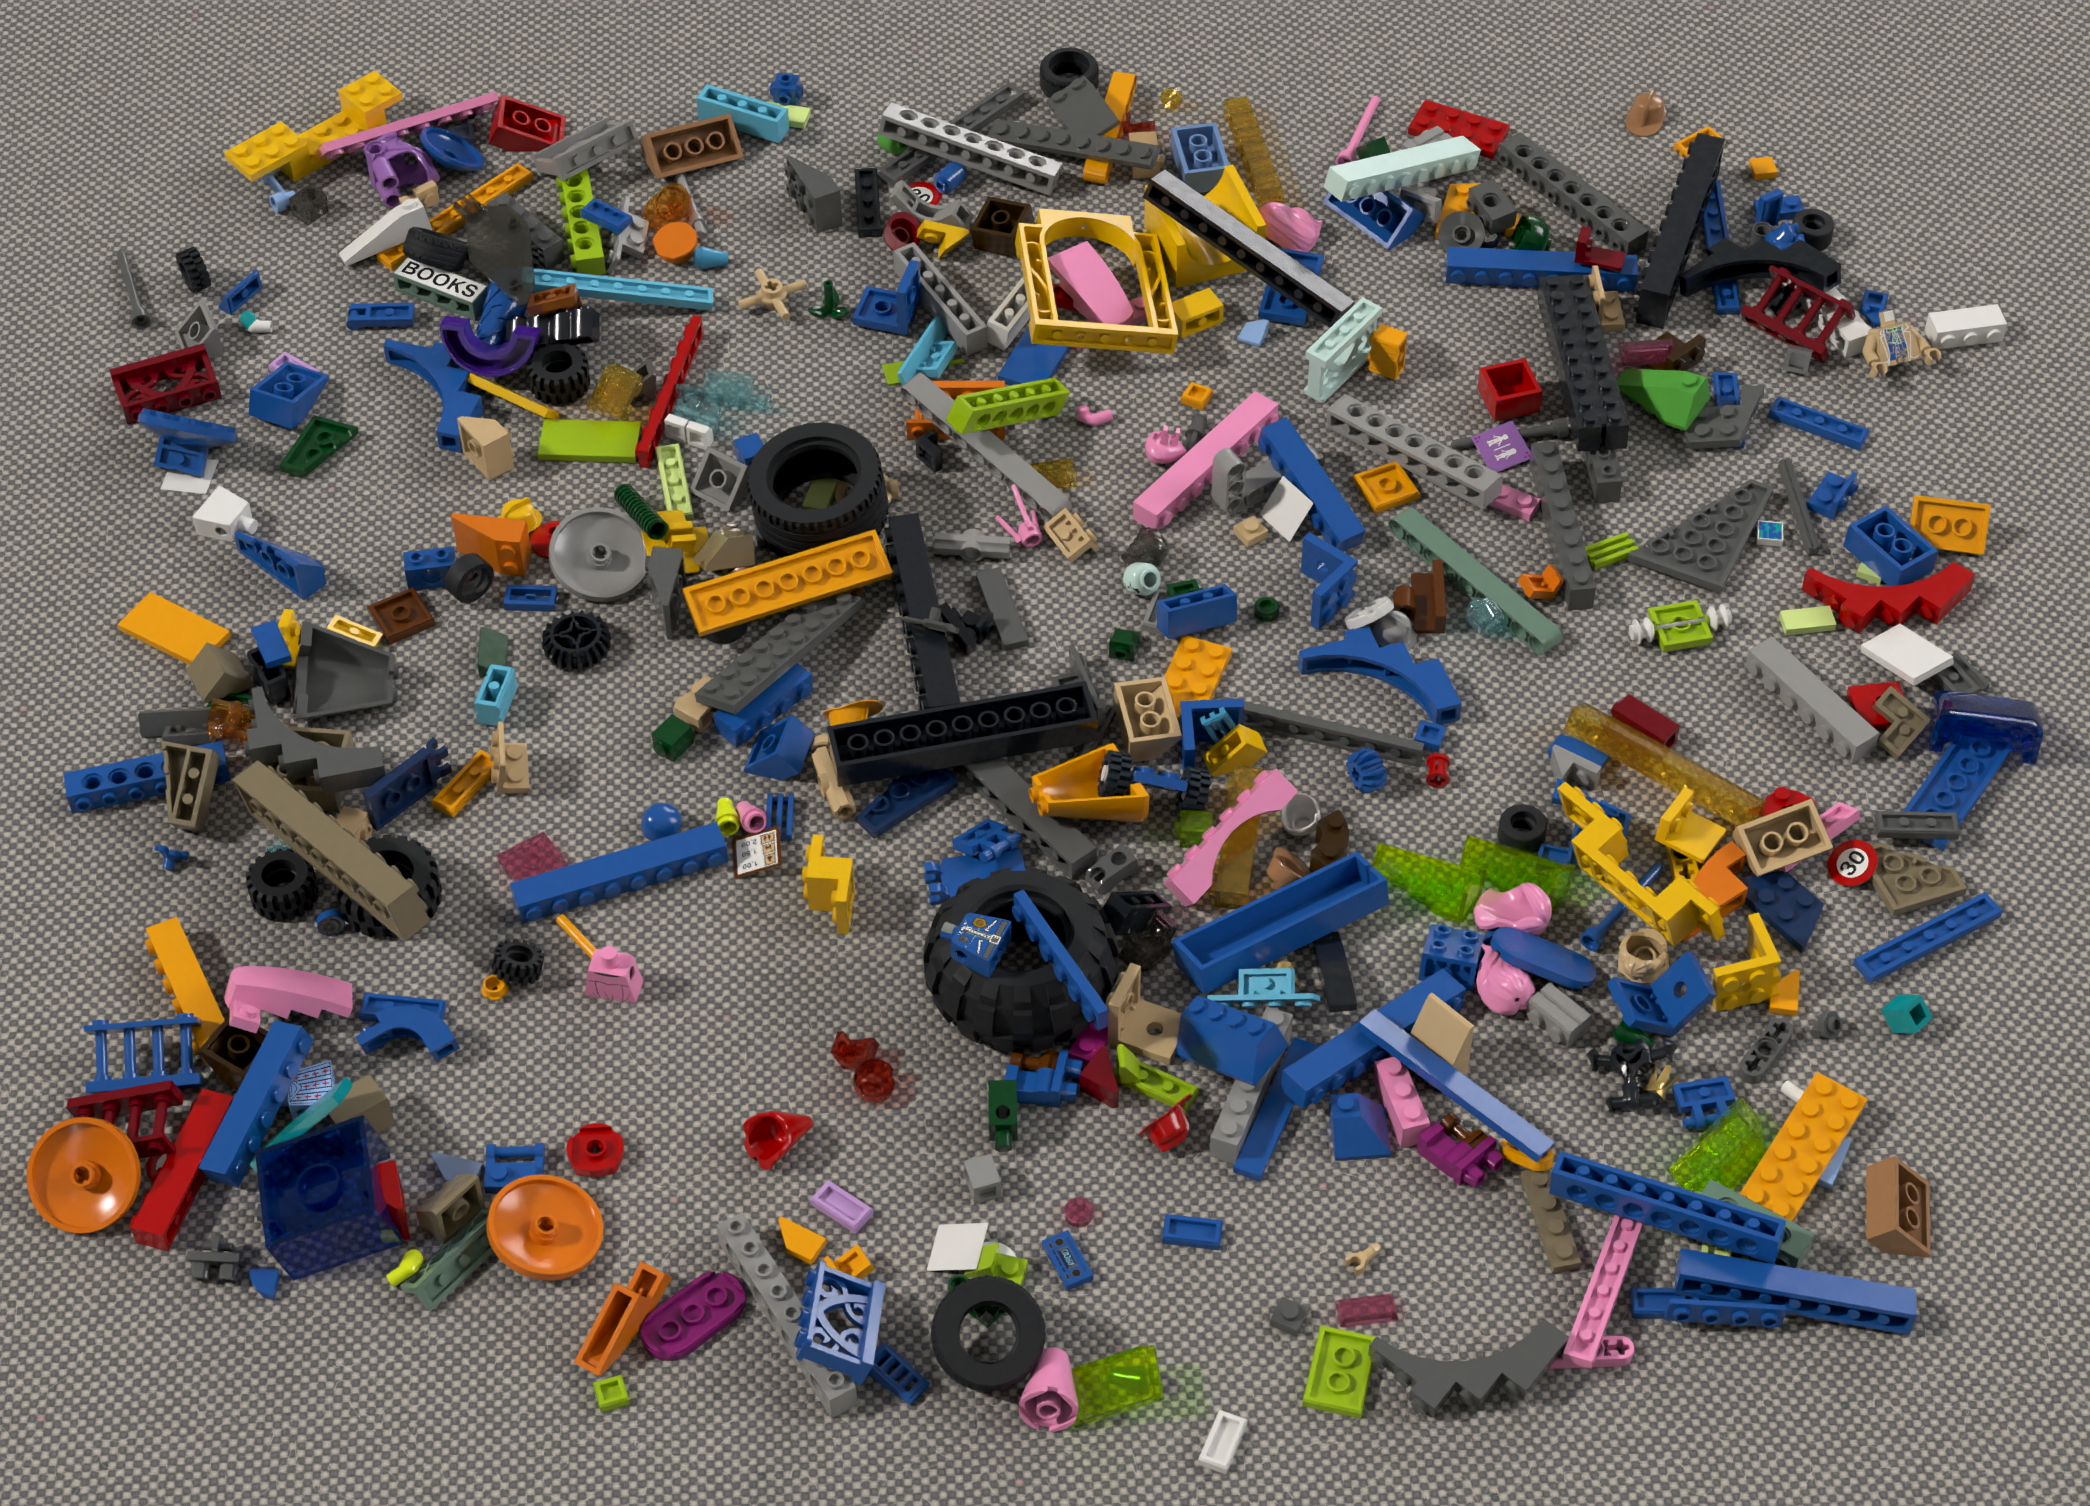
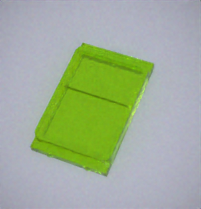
M1141 1345L1071 1369L1079 1406L1076 1421L1073 1424L1075 1428L1164 1400L1163 1384L1154 1345L1148 1347Z

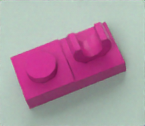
M1091 1021L1085 1031L1074 1042L1069 1051V1058L1083 1061V1065L1087 1066L1101 1047L1108 1045V1026L1097 1030Z

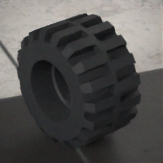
M555 342L552 345L549 343L545 344L543 348H537L536 352L530 355V359L527 361L531 392L535 394L537 400H542V403L545 404L552 403V405L556 406L558 404L567 405L568 402H576L577 398H582L585 395L584 392H588L590 385L588 360L585 352L579 350L578 346H571L570 343L566 342L564 344Z
M279 848L272 853L267 851L264 853L265 856H258L255 859L256 863H251L248 867L249 872H246V885L252 906L261 917L265 915L266 919L271 921L276 918L277 922H283L287 918L290 921L294 920V917L297 915L303 916L305 910H310L313 907L312 902L317 901L319 888L314 868L311 864L289 848L286 851H282V848ZM290 882L283 887H274L280 883Z

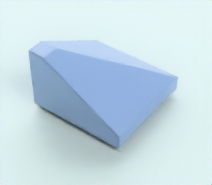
M1269 320L1246 322L1237 340L1260 347L1268 333Z

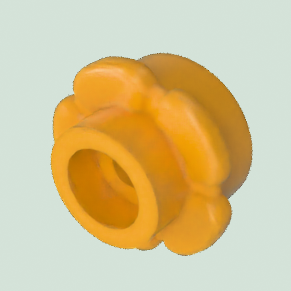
M497 975L486 977L481 989L482 995L485 998L489 997L492 1001L500 1000L509 990L508 985L504 983V978L499 980L496 978Z

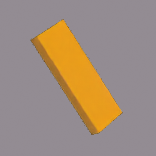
M480 749L431 801L432 807L454 818L491 779L493 761H490V754Z

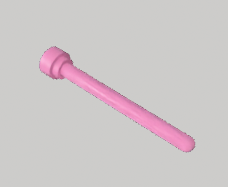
M1378 96L1371 98L1347 149L1340 151L1336 159L1337 165L1356 161V147H1358L1380 102Z

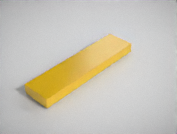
M470 373L468 377V383L544 418L557 419L559 416V411L483 376Z

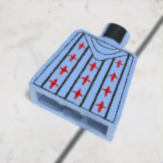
M331 1060L299 1069L286 1094L285 1100L280 1106H289L293 1120L336 1085ZM325 1117L321 1121H328V1119Z

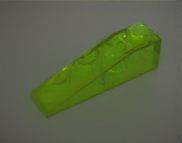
M1467 835L1460 860L1482 878L1487 879L1498 887V890L1501 892L1514 889L1523 883H1533L1539 886L1550 898L1552 915L1569 892L1576 866L1551 857Z
M1379 842L1372 865L1388 881L1405 890L1413 899L1423 903L1437 916L1461 923L1465 921L1481 896L1487 872L1486 869Z

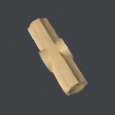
M826 746L817 748L811 754V761L817 773L820 792L823 798H827L834 818H839L841 821L850 819L856 813V806L850 793L849 785L838 787L829 748Z

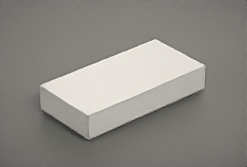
M1219 1410L1199 1456L1198 1465L1227 1474L1247 1427L1248 1420Z

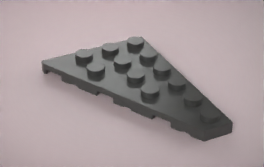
M1752 479L1746 481L1741 487L1731 490L1725 498L1720 501L1715 500L1701 508L1699 512L1688 516L1685 522L1678 526L1673 525L1661 532L1658 537L1646 541V545L1635 552L1631 550L1628 561L1721 593L1758 520L1764 512L1773 494L1774 487Z

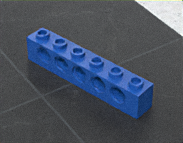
M223 741L195 746L213 749L220 755L214 784L231 781ZM159 753L63 773L66 796L71 812H85L96 808L166 795V775L163 768L164 754Z

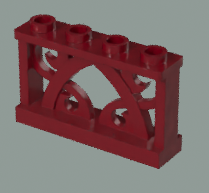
M204 343L109 369L112 383L127 424L138 422V414L142 413L143 408L171 413L222 398L219 383ZM203 368L206 370V372H196ZM167 378L181 380L172 391L160 392L151 389L160 380ZM197 379H205L207 381L201 382ZM132 389V391L124 396V390ZM137 396L136 401L130 402L133 397Z

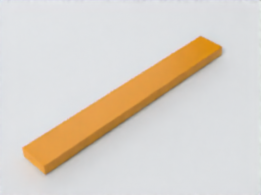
M516 163L431 218L429 222L432 230L449 235L488 209L487 202L504 192L510 195L534 180L533 173L521 164ZM404 243L377 253V260L391 271L395 270L407 258L403 253Z

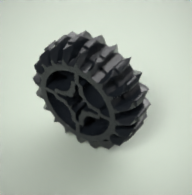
M572 610L570 614L565 615L562 613L561 618L553 617L552 623H546V630L543 631V642L541 643L547 660H550L552 666L558 665L560 670L567 667L570 673L573 669H579L582 672L584 667L592 669L593 664L600 665L601 659L607 658L608 651L611 648V633L609 632L606 622H603L600 616L595 617L593 612L585 614L583 610L579 613H574Z

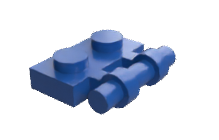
M986 819L954 838L952 843L954 850L962 852L967 856L979 854V859L985 863L989 860H996L1004 851H1011L1016 848L1017 843L1022 841V835L1019 832L1010 834L1008 833L1007 825Z
M1728 1076L1673 1084L1672 1093L1679 1113L1691 1112L1692 1117L1682 1119L1684 1129L1695 1128V1130H1703L1706 1126L1719 1124L1721 1127L1728 1126L1730 1122L1741 1120L1739 1110L1728 1111L1727 1106H1733L1736 1100ZM1715 1108L1717 1112L1704 1115L1702 1110Z

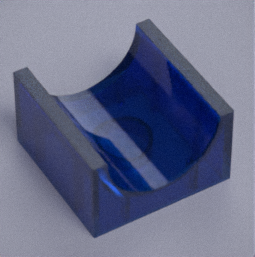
M364 1115L255 1151L265 1247L293 1281L403 1244L401 1233L394 1224L387 1208L378 1173V1162L390 1159V1150Z

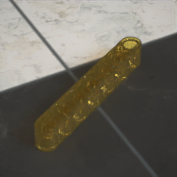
M1248 96L1224 99L1225 116L1259 208L1269 202L1285 204L1283 188Z

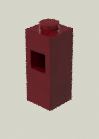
M1628 694L1622 701L1618 700L1613 705L1610 725L1656 755L1662 757L1677 743L1680 725L1632 695Z

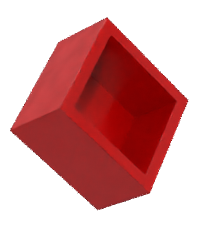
M1526 358L1479 369L1477 389L1494 422L1540 412L1543 391Z

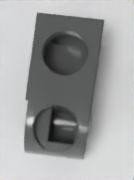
M1120 844L1098 860L1087 871L1085 880L1099 894H1106L1125 878L1129 877L1132 879L1139 874L1137 858L1123 844Z

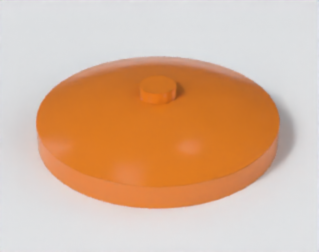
M93 1117L67 1119L47 1130L34 1146L27 1166V1187L36 1210L51 1225L71 1233L97 1232L117 1223L133 1205L141 1180L140 1161L131 1140L114 1124Z
M530 1175L507 1184L495 1196L486 1222L489 1243L495 1254L505 1265L526 1277L548 1281L574 1276L589 1266L598 1253L604 1232L600 1210L590 1195L571 1181L552 1175Z

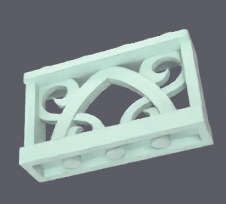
M1362 297L1306 351L1305 358L1309 360L1308 385L1304 388V394L1324 403L1367 361L1372 347L1369 344V337L1373 330L1376 331L1377 319L1382 315V307Z

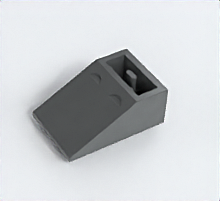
M786 156L787 166L784 167L788 179L786 191L790 198H794L798 211L804 213L807 224L809 226L812 225L816 233L841 226L840 189L832 177L791 156Z

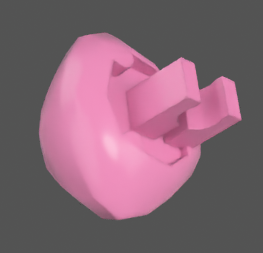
M1164 425L1163 431H1154L1148 436L1145 443V453L1150 462L1154 464H1167L1187 453L1185 447L1179 442L1181 428H1176V433L1170 435L1167 433L1168 426Z

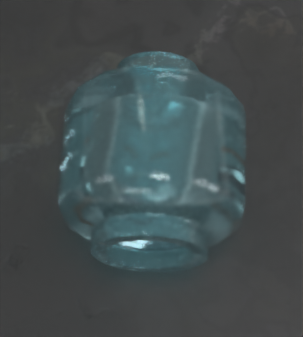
M1478 597L1468 604L1469 609L1466 613V619L1478 634L1489 636L1501 629L1504 614L1492 598L1485 597L1481 599Z

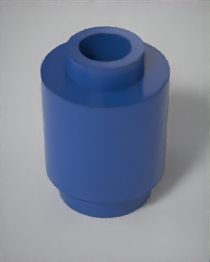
M950 162L934 176L936 189L945 194L951 193L965 180L967 169L963 164Z

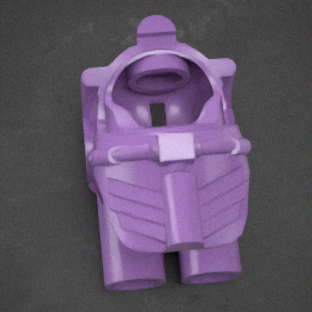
M396 132L387 133L375 141L368 142L364 147L371 185L378 190L385 206L388 208H395L400 205L399 198L401 195L397 189L398 187L410 184L422 185L431 180L436 183L440 180V176L432 164L431 156H428L422 149L403 142L400 137H397ZM405 153L415 154L418 164L405 165Z

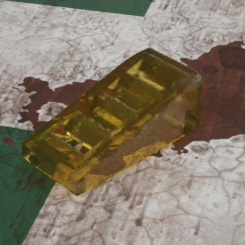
M1073 458L1029 464L1056 488L1076 487L1077 469Z

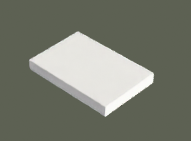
M1901 624L1861 644V653L1913 686L1953 665V656Z

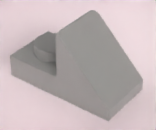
M1401 188L1400 197L1424 213L1426 216L1423 220L1434 224L1441 221L1442 199L1436 197V188Z
M1556 744L1552 747L1550 766L1556 782L1557 778L1567 783L1572 779L1578 784L1593 790L1597 787L1600 780L1601 766Z

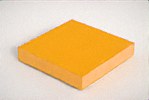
M1396 462L1353 475V482L1375 514L1420 499L1419 490L1404 469Z

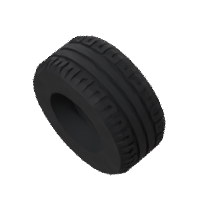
M999 1276L974 1277L953 1288L937 1307L931 1324L930 1334L934 1356L946 1375L963 1387L984 1392L998 1391L1011 1387L1024 1379L1034 1369L1042 1355L1046 1337L1043 1313L1036 1300L1018 1283ZM991 1305L1001 1308L1011 1317L1015 1325L1016 1339L1013 1348L1004 1358L995 1362H982L974 1359L965 1351L961 1343L960 1328L965 1316L980 1306Z

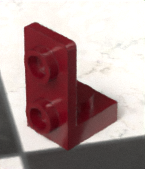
M1582 226L1577 240L1574 263L1589 266L1598 265L1599 268L1620 272L1626 253L1593 246L1594 238L1590 237L1591 227Z

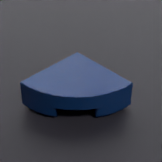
M250 1268V1279L256 1291L266 1299L275 1300L281 1276L279 1270Z

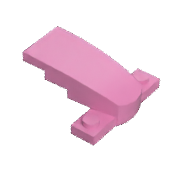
M1088 241L1048 257L1049 268L1060 279V287L1073 299V307L1087 319L1084 322L1135 326L1147 320L1143 297L1140 296L1128 301L1119 282ZM1074 347L1077 351L1083 349V347Z
M235 965L229 976L224 996L225 1003L230 1009L229 1025L253 1033H257L260 1026L261 1010L288 1019L291 1010L318 1018L323 1009L349 1018L353 1009L352 983L320 974L279 967H239Z

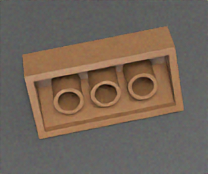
M731 113L648 133L639 141L645 162L657 179L744 158Z

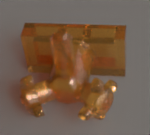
M213 698L206 724L208 725L209 739L215 741L216 737L221 738V735L228 739L238 738L237 742L242 743L241 748L244 749L243 741L248 740L247 729H252L251 719H256L255 715H251L250 708L242 705L243 703L240 701L232 703Z

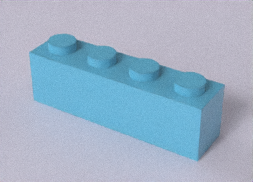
M708 84L696 98L698 119L705 120L731 113L737 131L776 143H780L790 130L788 108Z

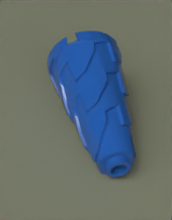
M503 268L498 269L496 274L494 273L486 293L488 295L483 305L484 311L476 330V337L481 341L491 345H500L503 341L506 342V322L513 320L514 317L523 316L526 310H528L529 294L537 292L521 290L522 272Z

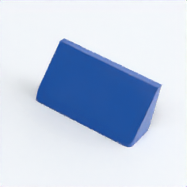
M255 269L223 297L219 309L231 315L262 289L259 271Z

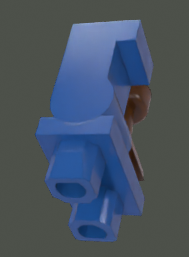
M1014 1050L1011 1053L1010 1064L1007 1066L1004 1080H1017L1018 1103L1052 1104V1107L1060 1108L1061 1101H1077L1078 1083L1066 1082V1079H1080V1073L1083 1071V1061L1070 1059L1067 1050H1060V1052L1047 1050L1041 1057H1024L1023 1051ZM1022 1068L1035 1070L1036 1072L1022 1071Z

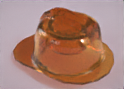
M669 183L646 203L643 216L645 220L649 221L648 227L658 232L668 223L678 222L690 213L692 196L688 194L687 189L683 185Z

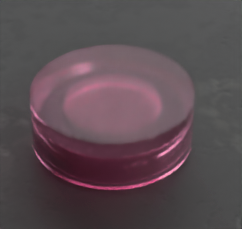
M1084 1198L1069 1200L1064 1209L1066 1222L1073 1227L1087 1226L1093 1219L1092 1204Z

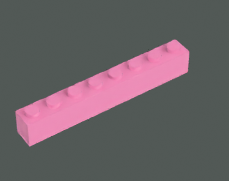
M1254 391L1133 501V519L1155 532H1158L1163 526H1167L1179 511H1183L1194 497H1198L1203 489L1212 483L1213 459L1220 450L1230 448L1237 457L1242 456L1254 442H1258L1262 427L1278 421V403Z

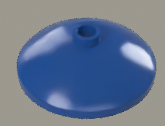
M426 127L420 134L422 145L428 154L444 169L473 172L480 170L485 163L482 153L473 144L455 133L438 127Z

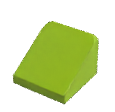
M1118 1044L1117 1068L1119 1082L1121 1084L1140 1082L1141 1074L1138 1058L1123 1044Z

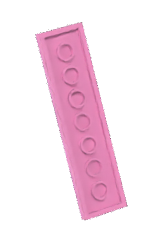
M492 92L325 142L316 151L319 159L326 157L327 161L340 157L345 151H348L349 154L359 152L368 142L375 141L387 133L396 132L397 137L402 139L405 137L404 135L409 134L411 131L415 135L421 133L424 128L431 127V125L439 128L447 125V122L452 121V119H455V122L467 119L473 113H476V116L488 113L490 109L494 108V104L499 101L497 92Z

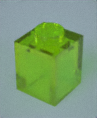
M1181 810L1180 821H1175L1174 837H1180L1179 848H1191L1195 844L1199 846L1204 840L1202 835L1213 824V811Z

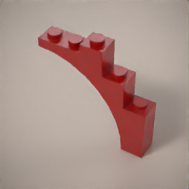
M1952 562L1941 572L1927 579L1910 584L1887 587L1848 583L1810 568L1805 573L1802 591L1839 612L1838 622L1859 634L1876 617L1894 627L1898 624L1903 625L1914 613H1917L1924 619L1937 625L1971 591L1975 573L1956 562Z

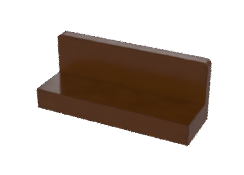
M1432 560L1431 573H1412L1410 577L1411 587L1415 593L1416 613L1413 616V627L1415 633L1445 634L1447 616L1443 560Z

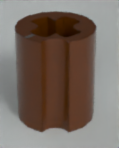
M1407 585L1396 587V591L1393 592L1394 610L1404 613L1410 619L1416 613L1414 589Z

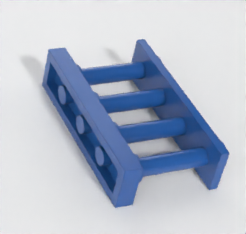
M180 1013L174 1019L109 1024V1020H94L92 1025H85L84 1032L89 1035H95L97 1073L94 1081L85 1082L86 1093L91 1095L172 1080L179 1089L205 1087L204 1075L196 1073V1069H193L192 1027L202 1026V1020L194 1017V1013ZM180 1028L182 1069L179 1070V1074L168 1075V1071H165L163 1029ZM152 1030L153 1072H151L149 1077H140L139 1073L136 1072L135 1031ZM124 1032L125 1074H122V1079H111V1076L108 1075L107 1034Z

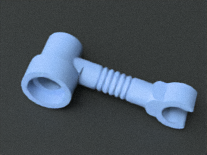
M272 171L260 178L262 182L268 184L275 192V194L269 196V199L276 213L298 203L296 193L293 190L286 192L274 178Z

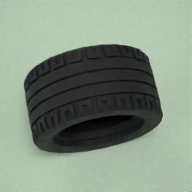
M826 422L806 423L791 427L766 442L751 461V466L747 473V489L754 520L760 535L765 541L766 547L781 558L874 529L879 536L885 527L887 515L889 514V503L881 461L872 443L853 429L840 424ZM838 479L853 486L850 493L844 499L822 509L801 510L783 502L793 489L812 480Z

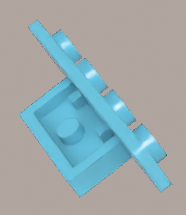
M940 316L934 317L898 370V379L902 386L918 373H922L929 378L940 377L959 349L956 341H943L947 333Z
M1293 968L1239 969L1238 995H1207V999L1232 1007V1004L1242 1003L1243 1008H1259V1003H1268V1007L1282 1008L1285 1007V1003L1294 1002L1296 1007H1312V1002H1320V996L1313 993L1295 994V969Z

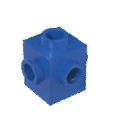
M777 73L775 82H771L770 95L773 96L775 103L783 106H798L800 98L802 99L804 86L800 85L799 75Z

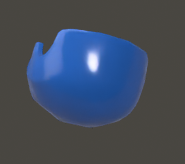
M659 802L649 806L644 811L641 820V831L644 837L650 841L677 834L679 828L682 827V817L679 809L668 803Z

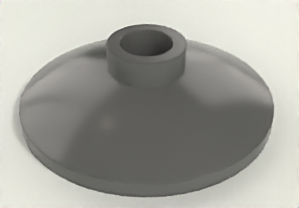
M1457 211L1451 213L1440 224L1438 230L1439 243L1445 252H1447V247L1480 248L1485 239L1484 225L1480 218L1471 212ZM1466 233L1467 237L1464 240H1460L1458 238L1459 234Z

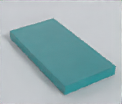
M345 1077L266 1142L249 1165L255 1172L263 1169L337 1108L353 1087V1083Z

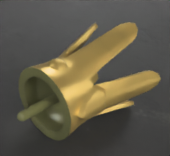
M1655 1063V1066L1651 1069L1649 1083L1644 1087L1643 1094L1656 1090L1661 1097L1658 1104H1661L1666 1099V1092L1680 1076L1677 1075L1672 1081L1669 1080L1668 1077L1672 1068L1671 1065H1667L1657 1079V1064Z

